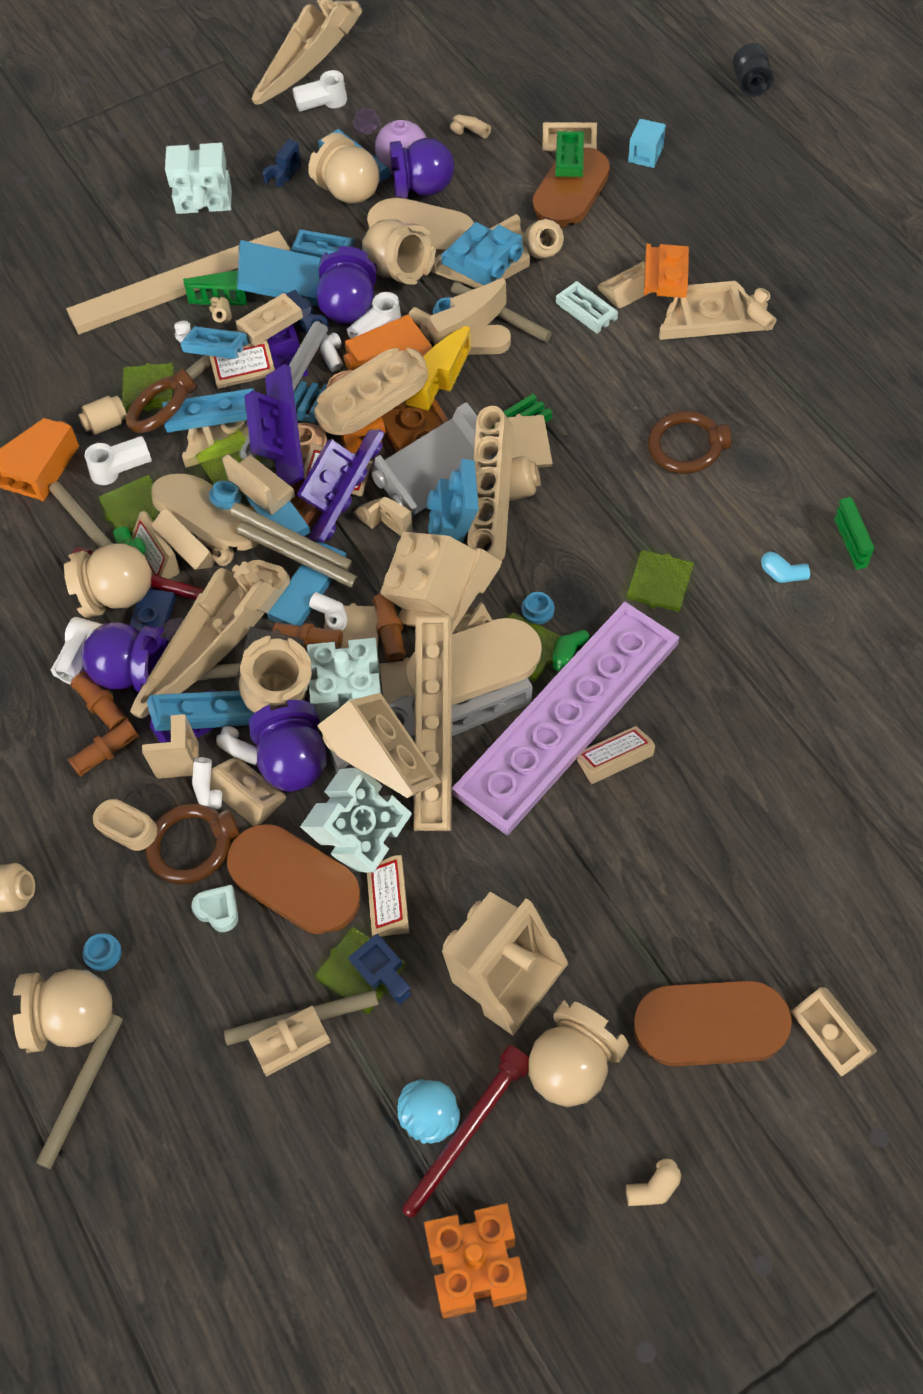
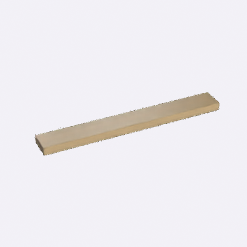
M279 231L249 241L290 251L289 246ZM239 245L66 308L68 315L79 335L184 296L186 291L183 278L238 270Z

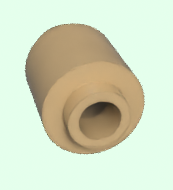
M109 395L81 406L83 413L78 414L86 432L91 430L94 435L121 425V421L125 420L127 415L119 397L114 396L111 398Z

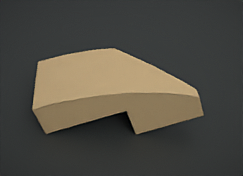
M387 497L365 503L353 511V515L372 529L382 521L400 536H402L403 532L413 531L411 511Z

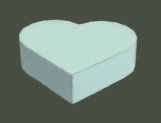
M232 885L206 890L194 897L192 910L200 921L210 922L211 926L219 932H227L236 926L238 911Z

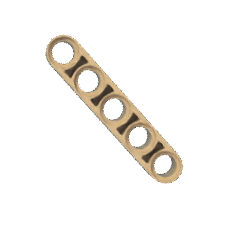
M491 405L482 409L476 420L473 461H475L479 510L469 528L467 544L470 548L483 549L486 544L492 543L486 552L502 561L506 552L514 428L504 412L499 407ZM500 422L496 428L491 429L495 423ZM498 452L493 459L488 460L491 454ZM496 482L493 488L486 490L489 484ZM494 512L491 519L484 521L487 514Z

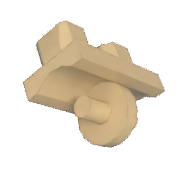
M313 1005L285 1020L282 1018L276 1021V1025L248 1039L266 1077L331 1043Z

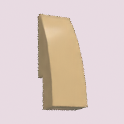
M504 278L450 298L451 308L428 316L430 339L433 344L436 345L463 326L470 327L471 338L484 329L507 304L506 281Z

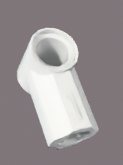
M336 70L323 73L319 81L292 89L299 112L323 105L329 108H339L347 102L343 75Z
M383 292L376 295L372 302L373 307L347 328L348 336L354 338L401 318L398 297L391 292Z
M142 436L111 447L105 443L93 444L86 449L84 454L91 479L98 485L111 484L118 478L119 472L151 462L150 453Z
M74 617L70 620L65 632L66 643L51 668V672L55 677L64 683L71 684L72 679L84 671L81 653L85 640L94 629L103 624L80 617Z

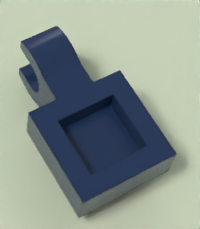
M288 139L282 149L277 152L276 164L268 166L263 170L264 183H268L271 178H275L276 185L281 187L285 180H291L302 165L298 142Z
M296 290L286 294L302 310L303 318L295 323L303 333H308L312 324L316 321L326 325L329 331L327 319L322 315H314L313 306L307 298L303 299Z
M378 934L348 957L350 965L372 990L382 983L399 1005L411 996L409 985L396 972L403 966L401 959Z

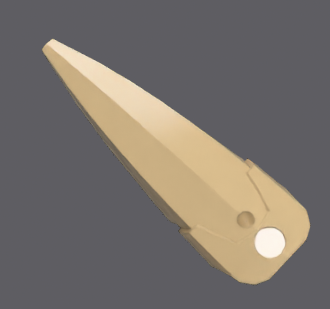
M317 0L323 11L322 13L314 5H306L255 89L252 97L254 104L260 105L283 92L319 64L338 44L341 38L348 34L362 14L359 3L356 1L333 2V0Z
M252 560L248 563L242 562L240 566L235 565L232 569L234 573L223 568L218 569L213 574L203 593H200L192 608L149 675L147 683L143 685L137 695L130 712L134 716L143 719L150 714L147 705L150 695L180 694L223 659L253 628L263 614L270 611L290 584V577L283 567L262 560Z

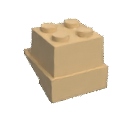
M403 532L389 570L385 575L380 594L402 608L397 617L401 619L403 625L416 627V616H451L453 618L454 630L477 594L484 593L499 570L502 561L481 548H470L447 535Z
M489 892L483 901H477L468 913L467 921L459 930H454L449 934L442 950L452 983L481 1004L484 1016L513 1036L568 965V961L560 946L550 936L531 901L525 899L519 907H516L492 892Z

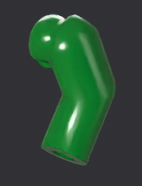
M122 526L114 530L113 535L116 544L133 546L142 554L146 552L143 540L139 537L132 540L127 527Z
M579 630L557 638L552 652V666L556 671L560 672L575 656L576 649L583 647L590 640L589 633L586 630Z

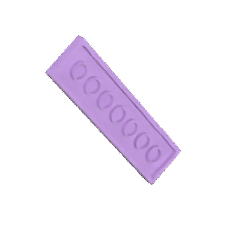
M624 602L452 787V795L508 836L577 759V756L586 749L676 648L680 637L627 602Z

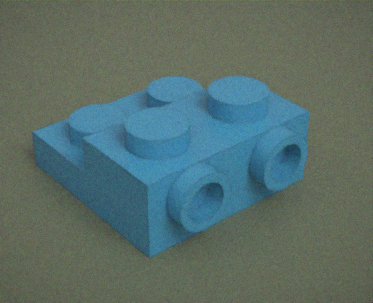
M475 222L441 255V262L443 265L484 286L494 282L496 279H500L505 270L513 262H517L523 253L522 236L501 225L491 230Z
M462 459L457 471H452L449 480L440 478L435 490H430L427 499V509L431 510L429 513V534L447 535L463 543L479 510L475 461Z

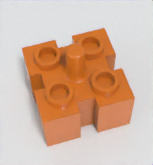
M507 1203L474 1211L475 1222L460 1225L458 1215L424 1222L433 1266L443 1264L445 1271L444 1274L434 1276L443 1319L477 1311L475 1300L491 1296L493 1307L526 1300L527 1290L520 1258L518 1256L508 1259L507 1254L508 1248L515 1247V1236Z

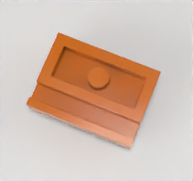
M647 243L643 295H648V292H655L657 296L686 298L688 291L689 246L660 244L659 247H651V244Z

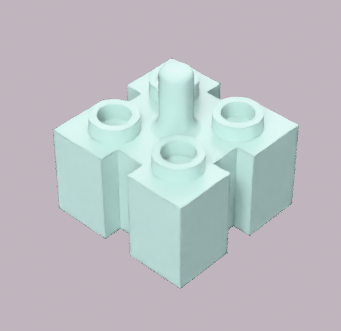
M222 143L200 144V150L191 151L189 145L166 146L165 171L169 187H172V199L176 214L196 213L203 206H207L209 212L231 210L232 187L228 170H226V158Z
M376 638L348 640L349 648L336 649L335 642L307 645V654L311 659L310 703L315 706L320 723L349 700L377 693L382 694Z
M358 768L339 769L324 791L330 797L328 802L316 803L300 827L320 845H334L335 848L331 855L351 872L374 873L389 850L383 842L387 837H397L412 813L393 795L380 796L378 792L382 785L375 778Z

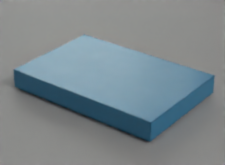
M240 240L238 247L237 289L272 297H278L283 293L287 294L296 290L303 299L307 298L312 305L318 306L316 288L320 280L319 261L321 258Z

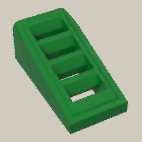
M238 270L183 278L189 304L211 305L210 299L212 297H224L229 301L230 306L247 305L245 291L237 289ZM194 288L200 289V293H195Z

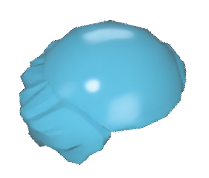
M419 1079L405 1085L398 1099V1119L401 1128L406 1129L408 1135L414 1137L415 1141L420 1140L423 1144L427 1142L430 1144L440 1142L452 1134L458 1126L460 1111L457 1107L455 1095L450 1087L440 1081Z

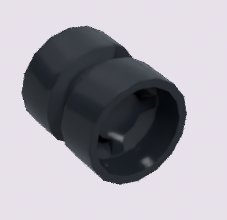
M758 43L746 44L739 48L733 57V67L740 90L747 96L755 97L762 95L769 90L774 80L766 50Z

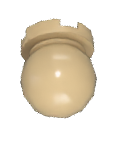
M331 133L324 137L321 141L325 144L319 149L317 154L313 152L311 155L309 176L318 186L329 190L340 201L348 204L364 202L375 193L380 180L377 162L368 151L355 146L352 140L341 133Z
M395 219L378 221L369 228L362 240L363 251L367 253V258L377 266L376 274L383 278H393L404 284L415 285L423 274L428 275L435 260L436 248L431 245L429 237L431 233L424 226L403 223Z
M106 544L96 549L91 556L85 551L68 555L71 561L64 563V575L69 595L76 593L82 605L77 610L85 618L102 615L106 611V606L113 609L129 608L142 601L151 587L152 571L145 556L137 548L127 544Z
M265 636L254 641L245 650L240 665L239 690L247 708L255 713L264 706L270 705L272 711L277 708L288 707L287 700L305 701L311 679V659L304 647L290 638L286 641L283 639H271V636Z
M67 969L54 973L47 981H44L40 973L20 974L16 979L13 996L21 995V1014L13 1015V1023L19 1048L26 1049V1053L44 1051L48 1040L56 1046L79 1047L91 1043L106 1029L112 1017L111 993L104 980L88 970Z
M564 1000L555 1011L553 1017L558 1027L546 1030L534 1043L529 1057V1077L534 1089L547 1101L564 1107H572L589 1102L601 1091L608 1073L607 1061L612 1063L620 1062L628 1050L629 1044L623 1034H619L615 1038L604 1028L608 1020L575 1001L569 1008V1005Z

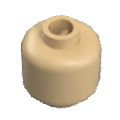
M538 220L531 224L524 233V245L528 248L529 254L534 258L546 259L552 257L563 246V231L553 220Z
M526 456L512 458L509 501L533 496L536 493V488L541 486L536 462H531Z
M18 863L1 864L0 913L13 912L25 908L35 892V881L32 874Z

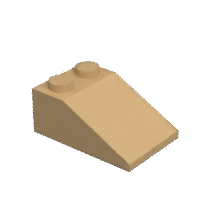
M381 693L349 700L317 725L323 733L325 744L338 757L407 798L432 788L441 782Z

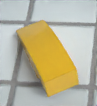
M463 326L451 333L423 356L428 368L427 381L421 390L405 400L406 405L429 411L439 389L451 392L471 350L470 327Z

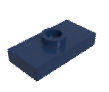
M149 589L142 601L137 603L130 625L134 626L139 632L144 626L163 627L164 631L161 634V638H164L176 600L174 592Z

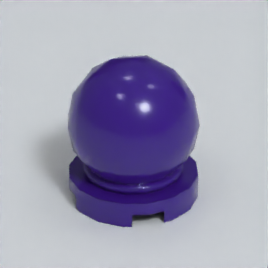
M422 138L413 141L407 148H402L401 141L390 142L391 169L395 175L394 191L396 198L407 199L410 190L419 195L431 196L442 192L451 183L455 165L454 159L449 149L440 141Z
M340 246L337 252H332L329 255L325 252L319 261L320 280L316 288L318 306L327 318L338 324H353L372 308L374 299L373 286L376 283L377 266L367 258L365 251L355 247Z
M118 622L105 623L97 627L85 640L81 658L84 671L95 684L110 690L125 689L134 685L135 690L139 693L143 685L147 683L149 675L169 644L168 638H161L164 628L144 626L139 632L134 626Z
M287 700L288 707H281L272 711L270 705L264 706L255 712L248 722L251 740L258 745L257 767L266 782L282 791H300L312 786L318 781L326 768L327 747L317 731L319 729L317 725L320 724L319 715L316 713L315 706L304 700Z

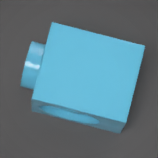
M639 119L630 138L628 162L654 168L663 149L666 124Z

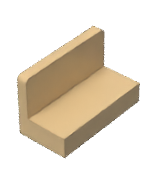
M283 293L237 320L238 332L246 333L249 343L257 346L302 319V310Z
M228 454L222 458L229 482L236 484L240 491L271 516L295 497L291 486L252 455L247 456L240 463Z
M185 714L171 715V742L142 745V753L158 779L193 776L194 759L199 758V743Z

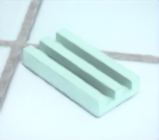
M578 281L556 295V304L596 334L601 331V326L606 328L610 320L614 322L618 318V311ZM573 292L577 294L579 297H581L583 300L574 295Z

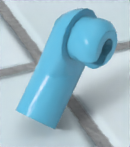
M767 552L761 558L764 571L779 583L808 580L810 578V569L807 563L790 565L775 552Z

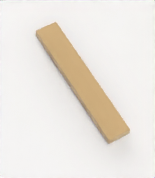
M416 616L414 743L441 782L432 788L414 795V831H451L453 618L451 616Z

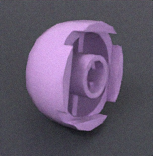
M397 120L388 123L379 131L375 140L376 158L390 168V174H394V171L391 169L390 142L401 141L402 148H407L413 141L426 138V135L417 124L410 121Z

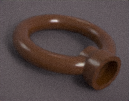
M181 368L174 376L164 377L152 383L135 398L126 415V424L131 431L136 433L152 431L162 426L178 412L187 397V393L191 394L198 388L184 368ZM174 388L175 393L164 408L148 419L138 420L141 411L154 397L165 390Z
M674 412L661 418L653 426L648 437V449L653 460L668 471L680 474L699 472L711 466L718 459L722 450L731 449L729 424L717 425L711 418L699 412ZM677 424H695L702 427L708 433L710 448L702 457L696 460L678 461L670 458L663 452L660 445L663 433L668 428Z
M196 803L180 805L167 811L155 822L157 825V836L153 843L145 848L147 862L158 877L170 883L191 884L207 878L224 862L231 840L240 835L239 828L231 811L227 810L219 813L209 806ZM187 818H200L210 823L216 843L211 855L203 863L190 869H175L164 862L160 854V844L164 834L173 824Z

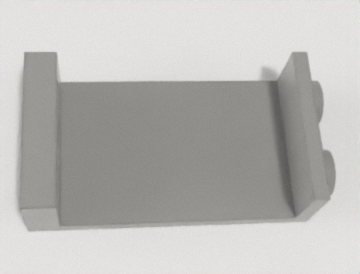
M466 402L457 407L452 419L384 460L379 455L374 459L371 468L374 482L379 488L386 490L391 500L410 510L412 518L427 509L430 490H435L440 478L449 480L452 471H457L462 459L474 460L477 415L470 405ZM498 452L491 454L488 460L493 459Z

